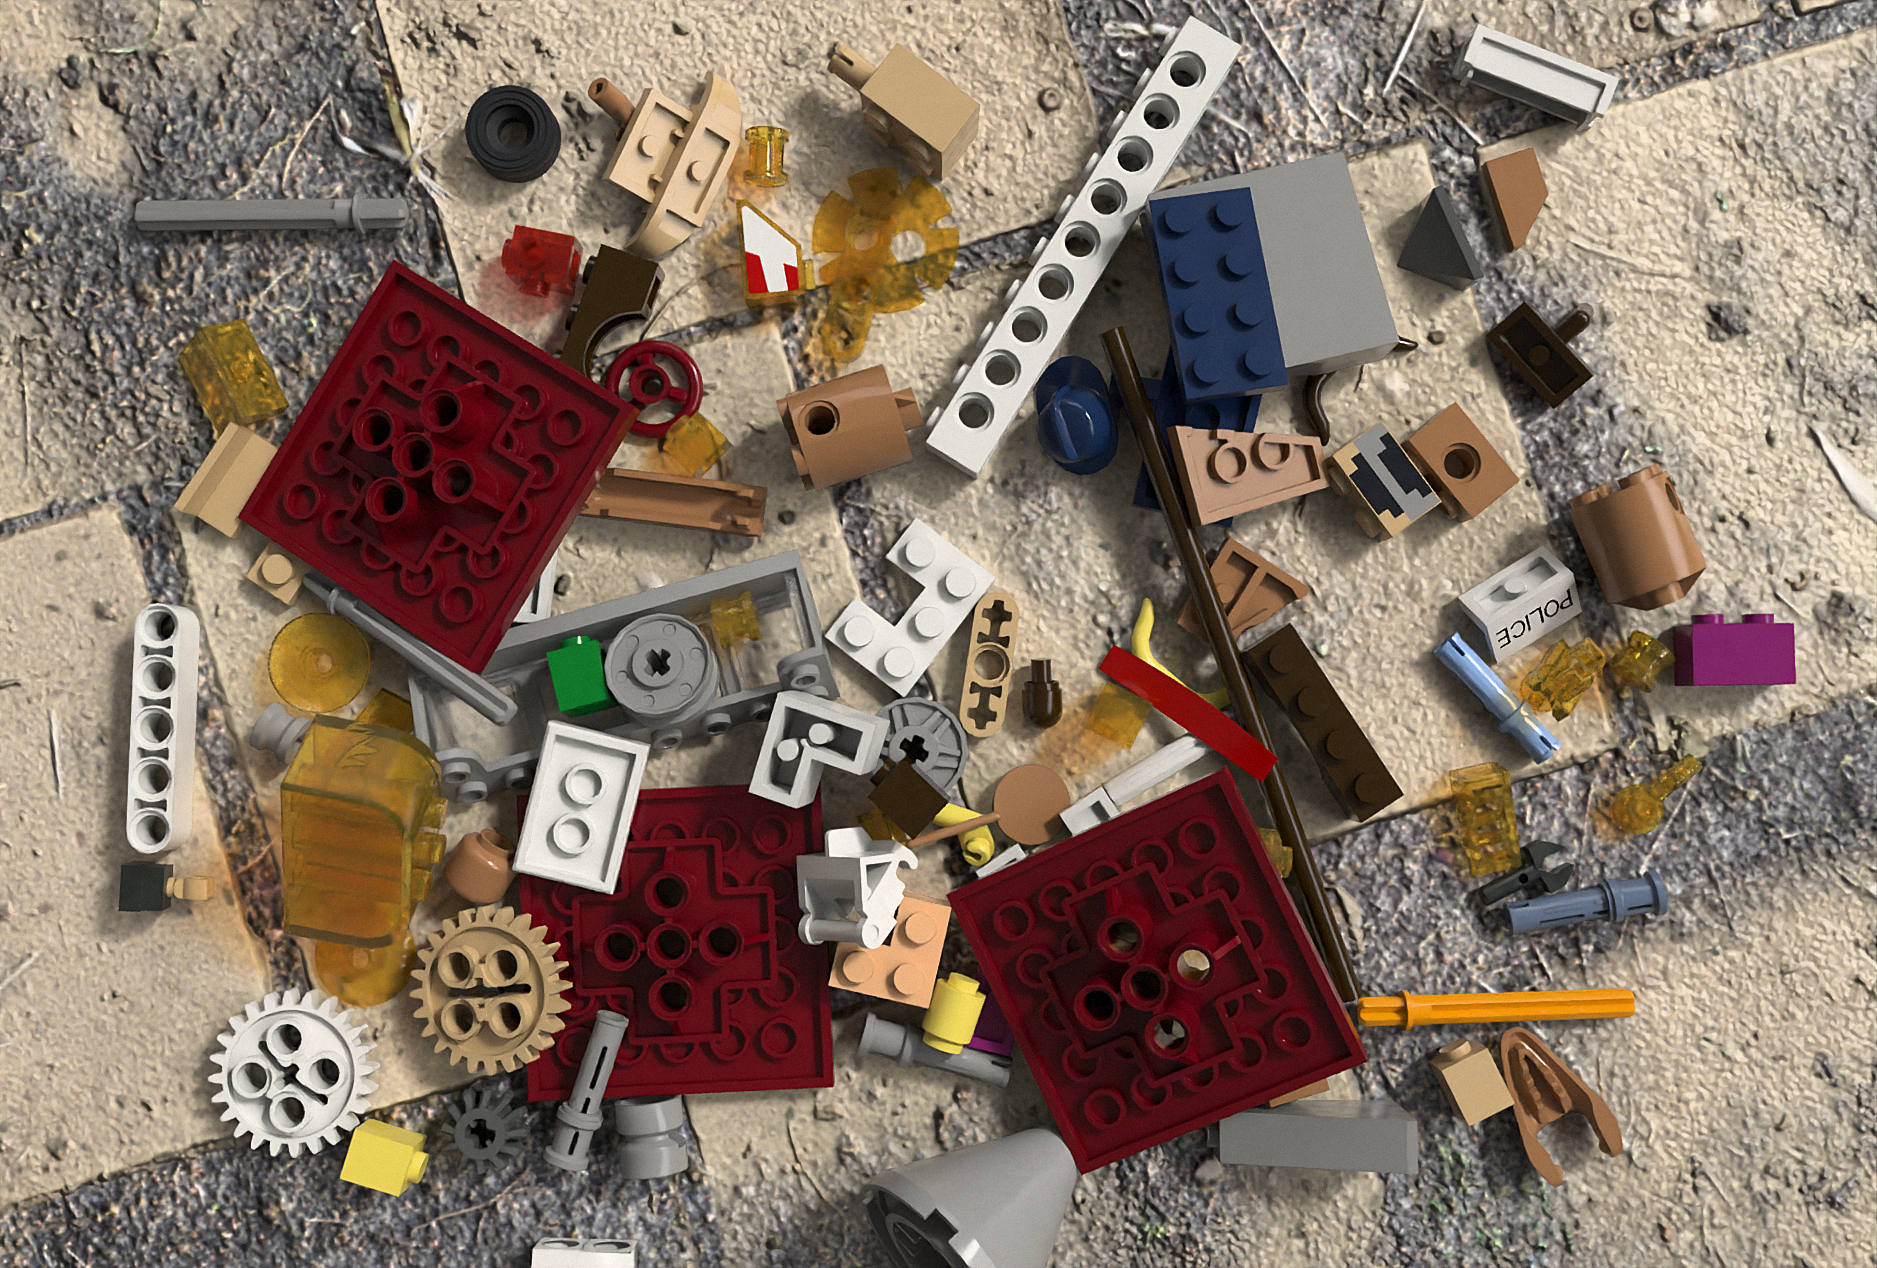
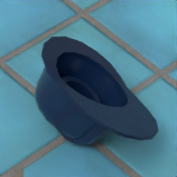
M1079 356L1061 357L1049 364L1040 376L1036 389V407L1039 417L1037 423L1038 441L1043 450L1064 470L1077 475L1095 474L1109 465L1116 455L1119 442L1117 423L1105 380L1101 371L1090 360Z

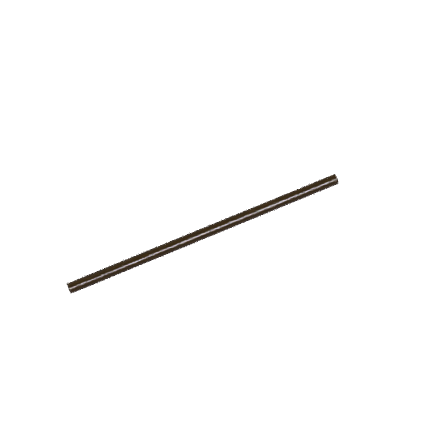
M1123 326L1101 333L1098 336L1238 724L1277 757L1195 527H1192L1185 498ZM1277 760L1264 781H1259L1328 974L1342 1002H1351L1360 998L1363 993L1279 760Z

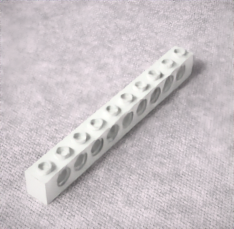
M1191 15L1181 30L1175 26L1171 28L1158 51L1160 55L1164 56L1155 72L1149 68L1145 70L1132 93L1133 96L1138 98L1136 104L1129 114L1122 110L1119 112L1106 135L1107 138L1112 140L1110 146L1103 156L1095 152L1082 172L1080 179L1085 181L1086 184L1077 199L1070 194L1067 196L1054 218V221L1060 224L1051 241L1042 237L1028 260V263L1034 266L1025 283L1016 279L1006 294L1001 305L1008 309L998 325L990 321L975 346L982 351L972 368L963 364L949 387V390L954 392L955 395L948 407L944 410L938 406L926 423L923 432L929 436L926 441L927 450L974 479H978L1137 222L1148 194L1156 191L1233 67L1242 48L1241 45ZM1178 70L1186 71L1191 74L1195 84L1189 87H1181L1173 82L1170 74ZM1150 112H1159L1168 119L1169 126L1164 129H1154L1146 123L1144 116ZM1127 153L1134 154L1141 159L1143 168L1136 172L1126 171L1120 166L1118 157ZM1099 195H1106L1114 199L1118 209L1111 214H1101L1094 209L1091 200ZM1073 237H1082L1089 242L1092 252L1084 257L1073 256L1067 251L1065 242ZM1046 279H1056L1064 285L1066 294L1059 299L1051 300L1041 294L1038 286ZM1020 321H1031L1038 327L1040 336L1032 342H1022L1014 336L1012 332L1013 326ZM1002 362L1011 367L1014 378L1008 384L996 385L988 380L985 373L986 369L993 363ZM976 404L984 408L987 412L988 420L981 427L969 428L961 422L959 418L960 411L967 405Z

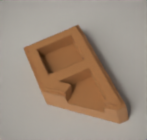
M1533 147L1486 161L1481 166L1509 253L1517 251L1522 247L1549 194Z

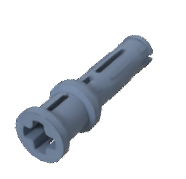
M1655 870L1645 871L1643 877L1617 882L1613 878H1605L1597 883V887L1587 890L1503 904L1504 920L1510 935L1603 918L1606 922L1616 924L1622 923L1626 916L1652 912L1655 916H1661L1667 912L1665 888L1659 874Z

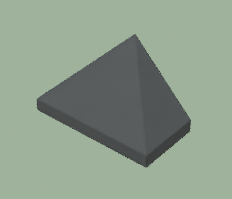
M1442 184L1433 188L1421 201L1397 267L1463 291L1482 279L1484 274Z

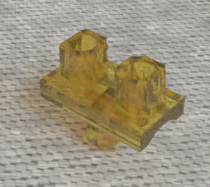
M1586 637L1572 647L1562 638L1549 647L1535 669L1522 679L1519 687L1520 697L1523 701L1526 699L1535 711H1552V716L1559 722L1572 713L1585 691L1594 682L1595 676L1593 673L1605 665L1607 658L1589 637Z

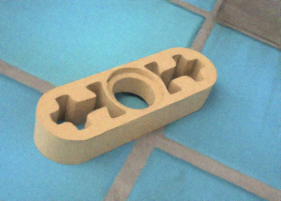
M999 592L987 594L978 602L972 624L959 719L963 728L969 734L976 737H988L995 734L1001 728L1005 718L1020 612L1013 598ZM998 601L1003 603L1004 612L1011 613L1010 622L1001 623L998 638H1009L1007 648L994 642L977 643L978 633L989 636L990 620L982 618L983 609H991L994 602ZM992 650L1002 657L1004 669L998 678L986 680L976 673L974 667L975 659L983 651ZM971 682L985 688L1001 686L1000 698L992 694L989 695L988 709L996 712L995 722H986L984 729L975 728V720L967 718L968 708H977L980 692L969 693Z

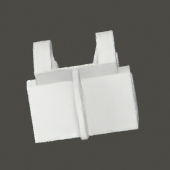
M862 827L829 830L825 834L826 852L796 856L799 907L805 913L799 923V937L802 942L809 945H819L825 940L857 943L863 949H877L897 923L894 919V913L904 898L902 892L905 884L896 876L898 865L901 869H916L918 860L911 850L897 840H872ZM854 906L861 916L858 922L840 921L841 918H848Z

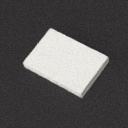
M552 719L548 721L512 870L612 895L615 891L651 744Z

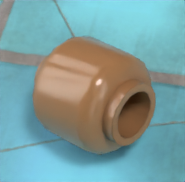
M483 829L480 833L472 832L465 834L443 869L444 879L451 888V896L457 902L468 907H475L477 904L491 905L498 903L518 871L512 870L517 850L515 844L503 834L491 829Z

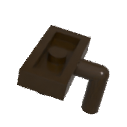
M1526 299L1486 334L1489 340L1553 409L1595 374L1568 344L1583 332L1592 321L1594 309L1588 303L1578 304L1573 313L1554 329L1531 302Z

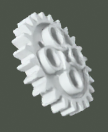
M297 988L285 991L283 1001L275 991L264 996V1006L255 1000L245 1005L247 1016L238 1014L228 1020L235 1032L226 1031L217 1036L216 1039L227 1050L218 1051L210 1055V1060L221 1065L222 1070L209 1076L208 1081L222 1084L223 1091L216 1094L211 1100L215 1103H228L230 1108L220 1117L222 1122L235 1117L240 1122L235 1129L234 1137L237 1138L248 1131L253 1133L251 1149L255 1150L268 1140L270 1141V1155L274 1157L281 1153L287 1144L292 1158H296L304 1153L306 1144L310 1151L316 1154L325 1148V1139L332 1145H335L344 1138L342 1128L352 1131L360 1124L354 1113L364 1114L371 1108L370 1102L361 1095L371 1094L379 1086L374 1081L366 1079L367 1074L380 1068V1063L367 1061L365 1054L377 1047L376 1042L361 1043L359 1037L366 1031L368 1025L365 1023L352 1027L349 1024L355 1012L353 1007L340 1014L335 1012L338 997L332 996L320 1005L317 989L306 992L302 1001ZM287 1024L295 1026L300 1031L302 1041L299 1048L293 1047L287 1042L284 1034ZM262 1041H266L267 1047L270 1051H266L262 1048ZM324 1058L334 1061L338 1066L340 1074L337 1082L327 1079L323 1074L322 1061ZM253 1063H258L265 1069L267 1074L265 1085L256 1083L252 1078L251 1065ZM293 1063L300 1069L296 1074V1081L290 1076L294 1069ZM320 1094H324L327 1096V1104L322 1102ZM290 1097L300 1100L305 1110L303 1119H297L289 1112L288 1099Z

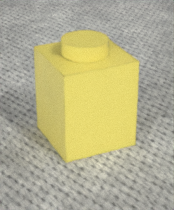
M370 1118L355 1128L339 1179L399 1197L413 1183L418 1184L423 1177L429 1159V1154L423 1152L427 1136Z

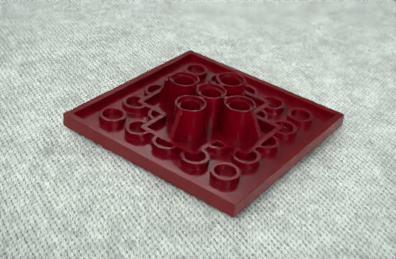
M393 259L238 518L471 673L481 675L641 410ZM457 408V415L453 422L449 424L451 414ZM390 429L389 436L384 442L386 432ZM430 452L429 462L425 467H423L424 459L426 455ZM470 476L471 484L467 492L464 494L462 492V488L464 482ZM403 496V504L400 510L398 511L397 505L400 498Z
M1227 766L955 888L946 894L1081 1175L1368 1061V1053ZM1125 922L1131 925L1136 931L1137 941L1129 942L1119 939L1113 928L1114 923ZM1196 950L1203 953L1208 959L1209 968L1200 970L1189 966L1184 959V952ZM1143 970L1152 972L1160 980L1161 988L1154 990L1150 987L1142 986L1138 981L1137 972ZM1092 991L1106 993L1112 1000L1113 1009H1107L1099 1005L1096 1006L1091 999L1090 993ZM1170 1019L1178 1022L1183 1028L1185 1035L1178 1038L1173 1034L1164 1033L1161 1029L1160 1021Z
M821 780L819 781L814 801L797 809L748 792L750 784L640 789L615 891L612 895L519 872L521 915L527 913L532 915L529 930L544 925L548 927L546 935L542 940L543 943L547 945L559 942L561 945L552 955L554 962L568 961L569 963L567 968L558 973L559 980L573 983V987L560 992V998L572 1004L571 1009L556 1013V1016L566 1025L565 1028L555 1033H549L555 1044L545 1050H539L540 1058L527 1064L528 1102L570 1100L581 1062L597 1019L598 1010L612 1011L629 1019L602 1098L834 1087L831 986H828L830 979L829 941L824 940L819 945L805 944L800 939L798 933L800 920L805 913L799 907L796 856L825 852ZM530 794L516 796L518 843ZM673 878L682 886L683 897L679 904H667L661 899L658 888L662 879ZM715 928H728L735 934L737 946L733 952L722 953L715 949L711 941V934ZM675 930L682 935L685 941L683 954L675 956L664 951L660 942L663 931ZM621 932L630 937L634 946L631 957L622 958L613 953L610 947V938L613 933ZM677 982L681 984L687 992V1003L679 1007L667 1003L662 993L665 983ZM524 984V991L530 992L531 986Z

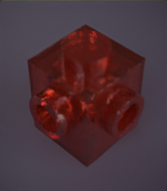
M515 225L513 238H507L503 245L501 264L506 269L505 274L516 285H519L518 291L523 294L548 298L550 291L574 296L584 248L575 236Z

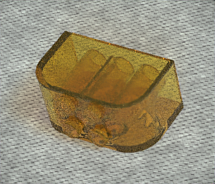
M316 713L280 785L284 934L367 949L393 945L406 935L418 903H425L428 899L433 878L432 867L433 865L441 864L447 843V835L439 834V830L443 828L449 803L448 798L441 797V766L433 751L420 739L399 729Z

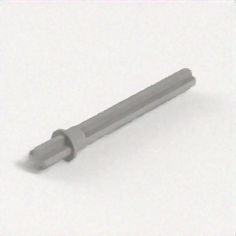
M356 193L353 198L139 201L136 203L134 220L137 222L138 228L143 231L356 229L357 233L366 234L368 229L405 228L409 218L406 200L402 198H366L363 193Z
M311 567L310 572L304 575L303 584L310 592L327 603L326 606L329 613L336 617L344 616L350 622H354L495 725L503 727L516 715L517 706L513 703L512 699L475 673H471L315 568Z

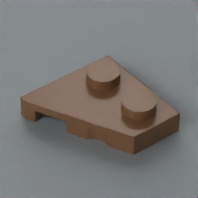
M1231 537L1224 539L1209 563L1210 571L1235 639L1251 627L1258 626L1273 616L1272 614L1283 607L1303 598L1311 589ZM1190 594L1173 623L1210 646L1192 594Z

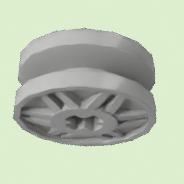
M657 613L638 618L618 633L609 646L604 665L607 685L628 716L645 727L668 730L684 726L705 713L716 696L720 680L717 658L711 650L707 639L695 624L678 615ZM664 667L668 672L661 676L657 671Z
M921 697L897 699L879 709L875 716L889 720L890 723L876 769L867 773L869 778L871 779L889 758L898 765L903 758L908 756V752L902 748L903 742L906 739L913 742L917 735L925 739L923 748L929 754L925 761L918 758L915 764L946 793L950 791L963 774L968 757L966 732L956 715L939 702Z

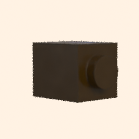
M907 756L898 765L889 758L869 780L876 788L868 798L912 840L920 834L951 799L942 788Z

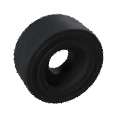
M505 85L490 89L474 102L466 119L465 134L472 155L489 174L497 179L512 183L532 181L546 173L558 157L561 146L559 123L547 103L538 94L527 88ZM511 122L522 123L527 128L526 139L516 147L503 145L500 138L502 129Z

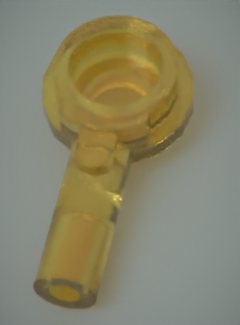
M1688 753L1650 786L1631 784L1620 789L1612 803V814L1617 825L1624 831L1633 834H1646L1656 829L1663 819V801L1703 769L1701 763L1692 754Z

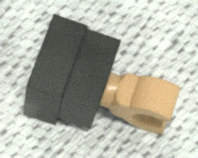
M132 861L121 865L118 911H163L171 907L172 897L189 900H208V897H213L214 877H173L174 864H155L156 861Z

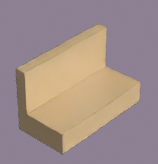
M230 421L173 507L183 513L198 516L229 538L238 540L248 525L239 519L238 516L279 448L254 431Z

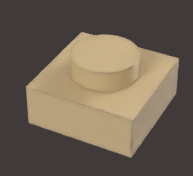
M270 540L246 578L287 605L294 606L306 588L303 584V577L310 572L312 566Z

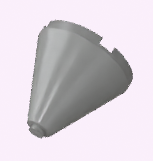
M1046 1124L882 1170L863 1186L862 1190L865 1193L872 1189V1192L862 1201V1204L875 1234L898 1268H1046L1073 1192L1079 1169L1059 1128L1053 1124Z

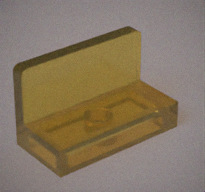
M244 318L199 328L179 354V359L220 436L230 421L245 427L247 423L281 415L290 406Z

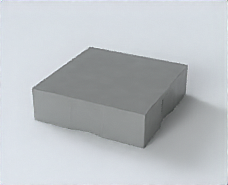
M1343 151L1148 194L1140 212L1139 220L1156 281L1160 286L1145 209L1148 201L1250 187L1288 377L1299 375L1316 376L1381 361L1400 342Z

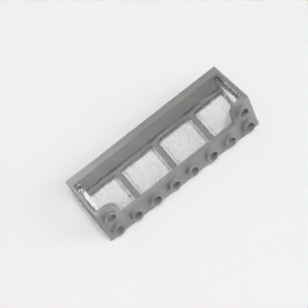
M798 549L508 629L481 675L476 674L512 699L513 703L516 704V715L503 727L492 723L405 660L420 767L455 804H473L483 801L492 793L507 789L524 790L532 787L548 721L551 719L651 744L650 749L666 750L679 746L683 740L700 735L718 736L728 732L736 725L751 721L757 723L770 721L778 692L796 689L826 700L841 697L807 572ZM662 613L678 615L695 624L707 639L711 650L717 658L720 680L716 696L705 713L687 725L664 730L645 727L628 716L621 704L617 707L572 719L559 711L546 653L561 649L560 642L578 636H589L591 641L596 639L608 651L609 646L618 633L630 623L641 617ZM663 667L657 672L663 676L668 671Z

